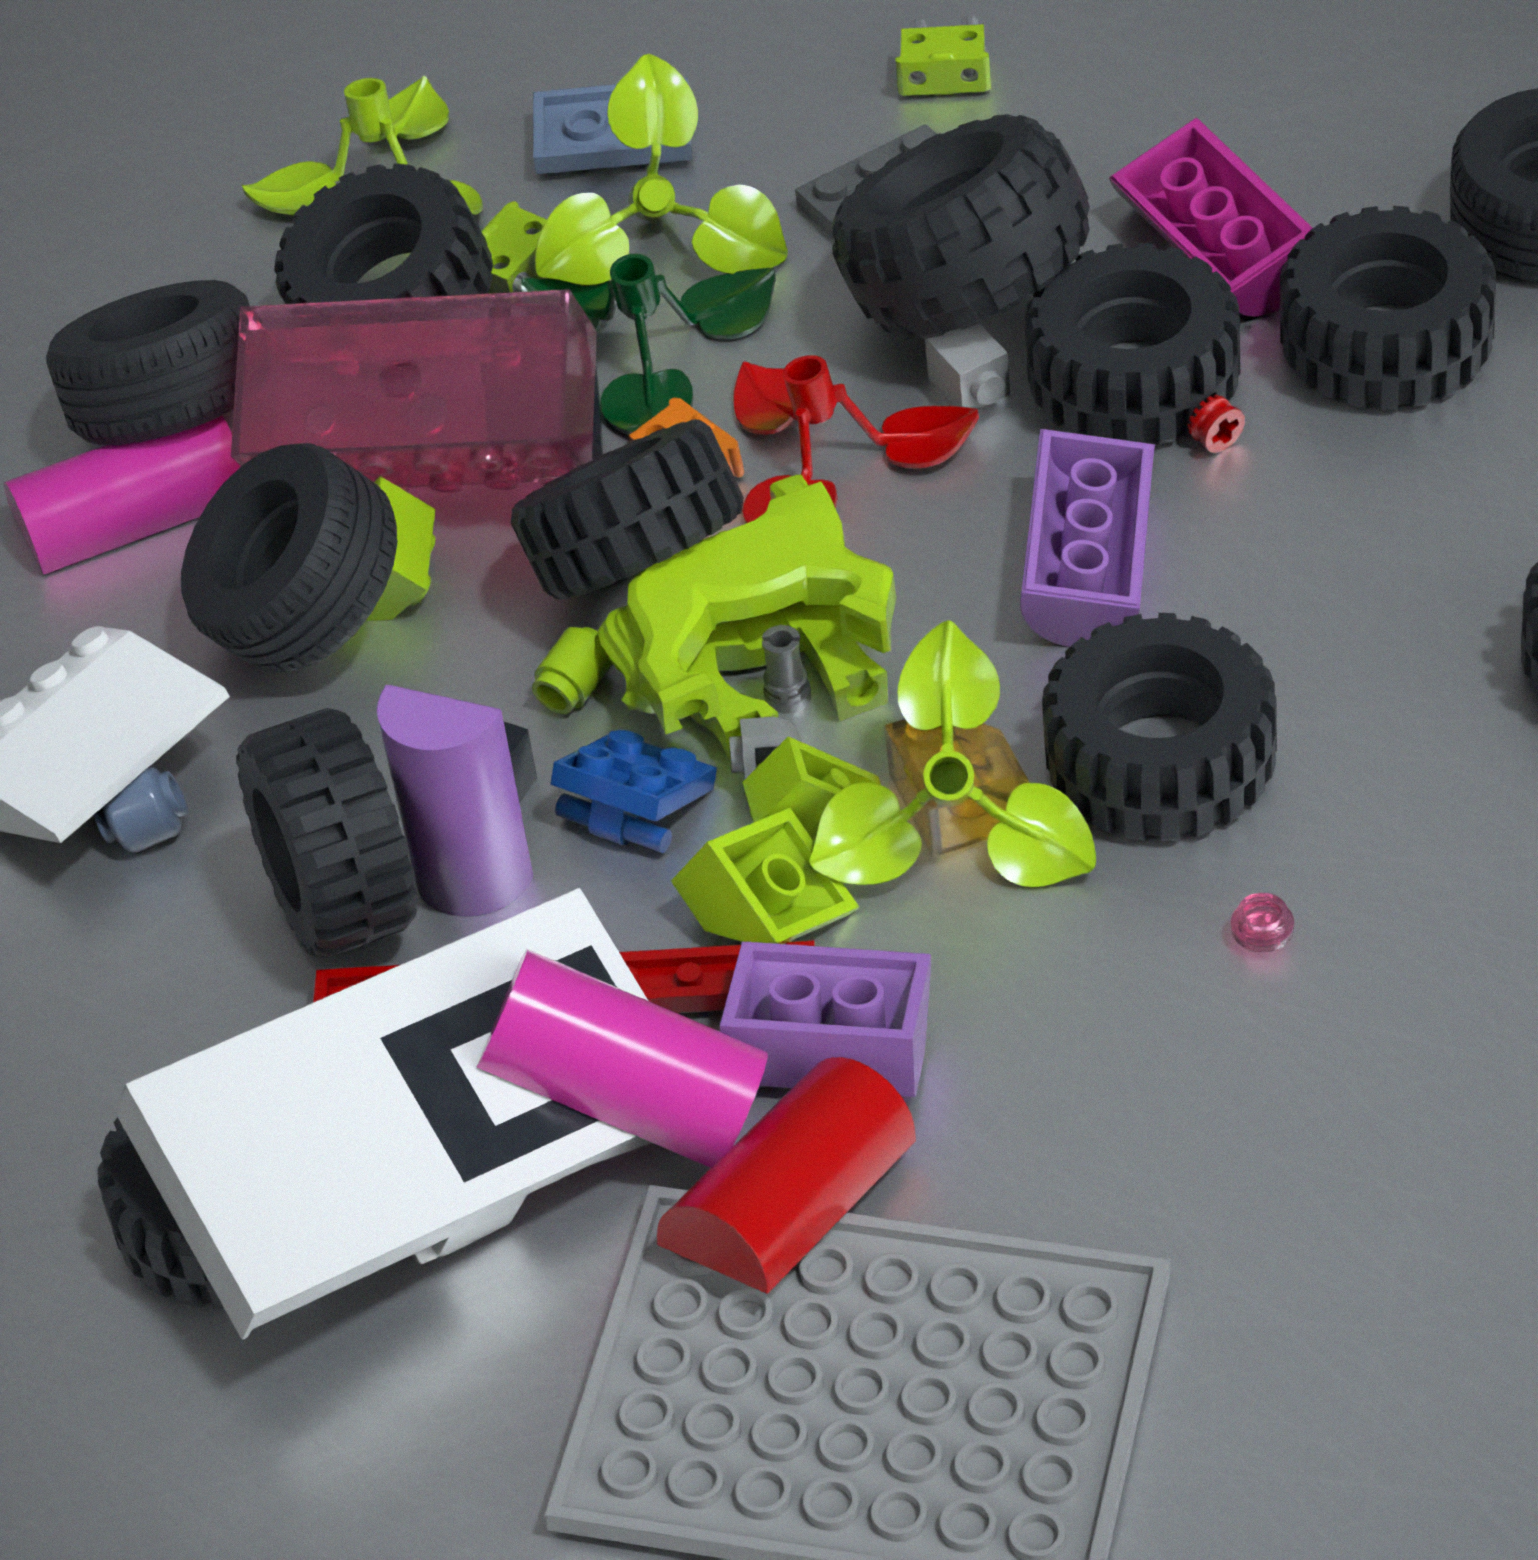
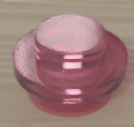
M1269 893L1252 894L1244 898L1234 911L1231 918V933L1235 941L1247 950L1254 952L1275 951L1284 947L1291 940L1294 934V917L1285 902L1278 896Z

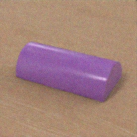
M1040 429L1020 608L1027 624L1043 638L1053 643L1070 647L1081 637L1089 640L1091 632L1108 622L1112 626L1123 624L1125 617L1139 614L1154 444Z
M386 684L378 700L377 716L418 893L431 907L454 916H481L505 908L525 892L534 876L502 710Z

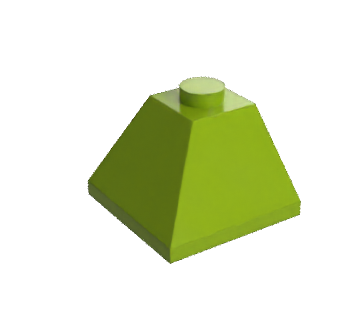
M791 808L707 841L671 880L704 931L741 942L785 944L853 914L859 908L843 883L827 878L811 867L809 859L815 842Z

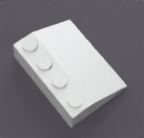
M94 626L81 632L72 641L73 648L57 661L49 662L38 668L30 677L31 683L17 695L0 701V831L62 843L230 696L225 687L130 630Z

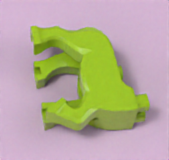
M799 474L774 482L769 486L771 500L767 511L756 520L700 540L699 543L690 548L684 549L672 557L639 572L628 584L627 605L610 612L598 629L600 644L606 651L607 658L624 675L627 682L626 692L621 699L629 710L656 714L665 735L683 729L679 719L691 716L695 722L703 725L715 734L730 763L729 737L741 736L740 719L779 717V715L764 700L751 698L737 692L724 681L719 671L743 670L766 665L765 652L762 647V636L771 627L786 625L798 631L800 636V653L804 652L820 674L829 691L839 722L889 703L887 671L872 660L857 642L881 653L891 651V624L897 600L893 572L887 565L859 556L846 548L842 522L823 483L818 482L808 486L802 475Z

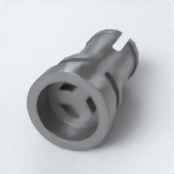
M778 625L771 627L762 636V647L765 652L767 668L763 675L764 700L778 713H795L805 708L811 700V687L807 671L801 664L800 636L798 631L791 626Z

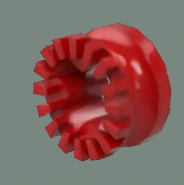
M1219 395L1210 396L1207 398V403L1204 401L1200 403L1202 407L1200 410L1194 409L1193 412L1197 415L1190 416L1189 420L1192 423L1188 424V429H1190L1188 433L1194 440L1201 442L1209 452L1219 453L1228 449L1237 441L1245 425V416L1240 409L1231 406L1225 397Z

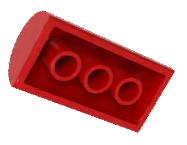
M831 1057L820 1061L661 1217L657 1227V1245L768 1294L916 1142L914 1121L904 1099L887 1079L859 1061L844 1057Z

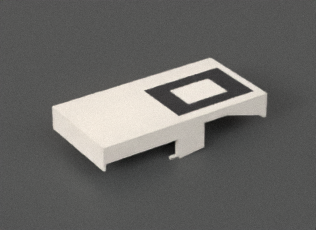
M580 888L125 1084L115 1113L242 1340L249 1336L252 1329L414 1254L415 1262L421 1265L439 1256L444 1257L510 1224L527 1194L589 1165L652 1143L477 1068L513 976L526 949L647 1000Z

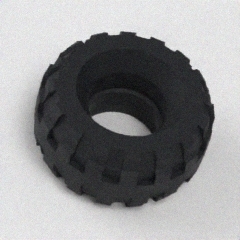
M995 115L991 119L974 120L961 124L958 128L943 134H936L922 141L920 145L909 151L898 154L887 161L885 166L874 174H869L856 185L855 191L850 196L844 198L834 216L832 234L835 243L832 245V254L852 296L867 319L873 318L885 332L900 338L914 339L916 336L927 339L943 336L946 332L969 328L981 323L982 320L992 315L1009 310L1020 304V301L1035 291H1040L1051 283L1055 275L1063 268H1068L1078 256L1080 247L1084 246L1088 237L1090 227L1087 215L1090 205L1087 200L1089 198L1070 156L1054 133L1046 131L1037 120L1026 116Z

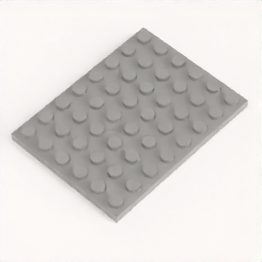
M655 1185L649 1186L544 1514L548 1531L729 1560L1108 1559L1170 1278L1169 1258L846 1213L790 1272L766 1294L658 1246L657 1227L659 1220L688 1190Z

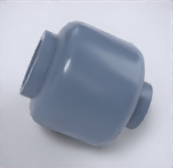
M149 766L94 814V818L100 833L107 843L110 844L118 841L126 851L141 853L176 837L182 828V817L187 815L189 811L183 792L170 771L161 773L155 767Z

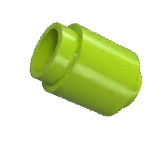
M589 627L567 628L536 668L532 692L536 699L549 710L558 714H569L574 707L579 708L583 706L613 664L607 658L606 651L600 644L598 631Z

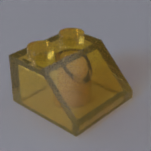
M905 719L884 725L889 775L907 807L917 796V793L925 788L923 774L927 762L932 756L942 751V729L939 727L934 730L920 731L914 729ZM984 723L970 730L953 727L954 751L963 754L972 764L974 786L981 789L983 794L993 803L1006 811L1007 802L1012 791L1017 786L1030 782L1002 731ZM969 798L956 806H942L930 800L912 817L932 857L987 840L992 828L1000 822Z

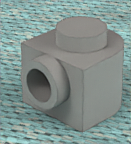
M779 717L740 719L741 736L729 737L732 773L744 772L745 780L787 736L802 742L799 731L792 723Z

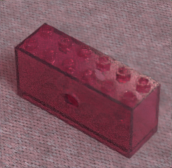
M570 290L240 307L231 457L242 466L261 452L280 445L312 443L324 447L373 482L381 476L406 492L409 491V488L430 487L438 492L452 493L461 491L463 485L482 484L494 490H511L517 488L518 483L539 482L545 486L546 483L563 476L570 470L592 461L597 331Z

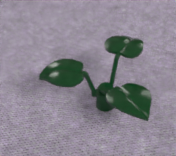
M627 254L618 258L611 265V281L608 280L597 285H577L548 278H522L521 292L526 314L534 328L545 338L558 343H578L591 339L598 332L601 320L610 321L614 318L616 307L628 318L634 320L643 374H625L614 379L604 389L600 404L606 422L612 428L630 435L668 407L669 400L672 398H681L691 407L693 406V388L684 372L678 369H666L653 373L645 319L655 313L660 303V294L686 325L691 326L700 323L701 331L704 335L713 339H736L751 334L764 323L771 307L776 274L773 267L737 271L734 274L727 273L710 277L688 288L682 295L681 301H679L666 286L665 276L655 274L653 262L649 257L642 254Z

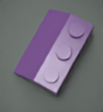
M742 941L720 1023V1032L768 1053L767 1063L759 1086L793 1088L820 1061L831 1057H844L859 1061L877 1071L894 1086L901 1096L916 1097L925 1055L931 954Z

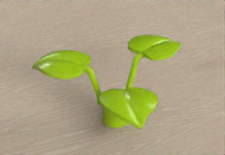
M645 54L639 58L612 91L607 106V119L612 133L625 146L632 149H643L651 146L649 166L646 170L647 176L640 179L631 188L628 196L629 206L610 216L609 208L604 199L594 193H580L562 201L549 215L540 233L535 253V271L541 278L561 280L577 285H597L611 280V265L618 258L629 254L630 247L626 233L617 224L633 215L645 221H654L670 212L674 215L679 214L704 221L697 227L692 236V248L705 265L726 274H734L737 271L773 268L786 260L788 249L777 211L772 202L755 188L735 185L719 190L711 198L708 212L700 208L681 205L675 202V191L672 184L666 178L658 175L661 145L677 148L686 145L691 140L698 122L697 103L688 83L673 66L657 56Z
M422 76V78L389 100L384 81L377 78L356 80L344 89L349 117L340 119L342 132L336 165L333 169L321 162H299L279 169L254 184L242 185L243 192L252 202L263 209L275 213L293 215L302 205L309 206L314 201L313 194L325 185L328 189L335 186V182L340 181L339 177L344 176L351 133L354 132L361 141L369 143L378 142L386 138L397 164H408L397 136L402 139L412 140L428 136L440 130L449 121V109L443 99L435 92L426 76ZM449 180L459 190L472 215L481 213L483 203L478 192L463 182Z
M946 620L927 633L911 652L902 669L897 690L901 713L911 727L920 731L934 730L939 727L942 729V751L932 756L924 768L925 788L919 791L913 801L901 811L895 794L880 784L860 782L849 785L839 791L829 801L821 816L815 844L809 859L811 867L827 878L852 885H876L894 880L906 873L914 865L921 852V837L907 820L913 817L930 800L942 806H956L969 798L989 815L1000 821L989 833L987 850L995 870L1009 882L1029 888L1046 887L1090 873L1096 865L1095 845L1091 831L1076 805L1061 791L1041 783L1021 784L1010 794L1005 811L984 795L981 789L974 786L972 764L963 754L954 751L953 727L963 730L975 729L990 718L997 708L1000 698L999 677L988 656L967 638L954 622Z

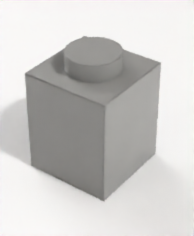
M980 323L963 330L956 329L946 332L943 336L925 338L928 379L953 406L980 409L1010 395L1008 353Z

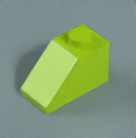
M787 736L742 784L753 822L791 808L815 842L821 816L829 801L839 791L849 785L860 782L880 785L881 782L879 776Z

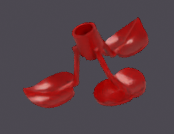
M816 355L798 357L789 362L785 368H766L744 361L740 367L734 389V410L739 425L744 430L754 434L769 435L784 430L792 423L793 419L798 421L802 463L801 475L808 486L822 482L835 508L838 500L835 484L829 480H811L813 467L809 424H820L830 419L834 414L837 402L845 408L875 445L887 446L886 455L892 464L909 469L927 468L946 461L962 446L979 419L978 409L960 406L912 407L888 416L882 424L883 433L876 430L848 397L845 385L841 383L833 385L826 361ZM791 475L768 478L750 490L745 498L742 509L745 523L756 520L767 511L771 500L769 486L774 482L791 477Z

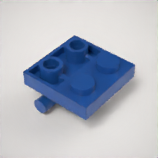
M627 730L611 731L608 735L580 747L579 750L553 763L550 785L592 799V802L563 793L557 800L555 814L556 816L587 826L591 835L622 846L632 842L664 853L671 843V830L640 820L639 816L656 822L714 790L717 767L697 761L696 755L690 751L679 748L662 749L645 743L643 736Z

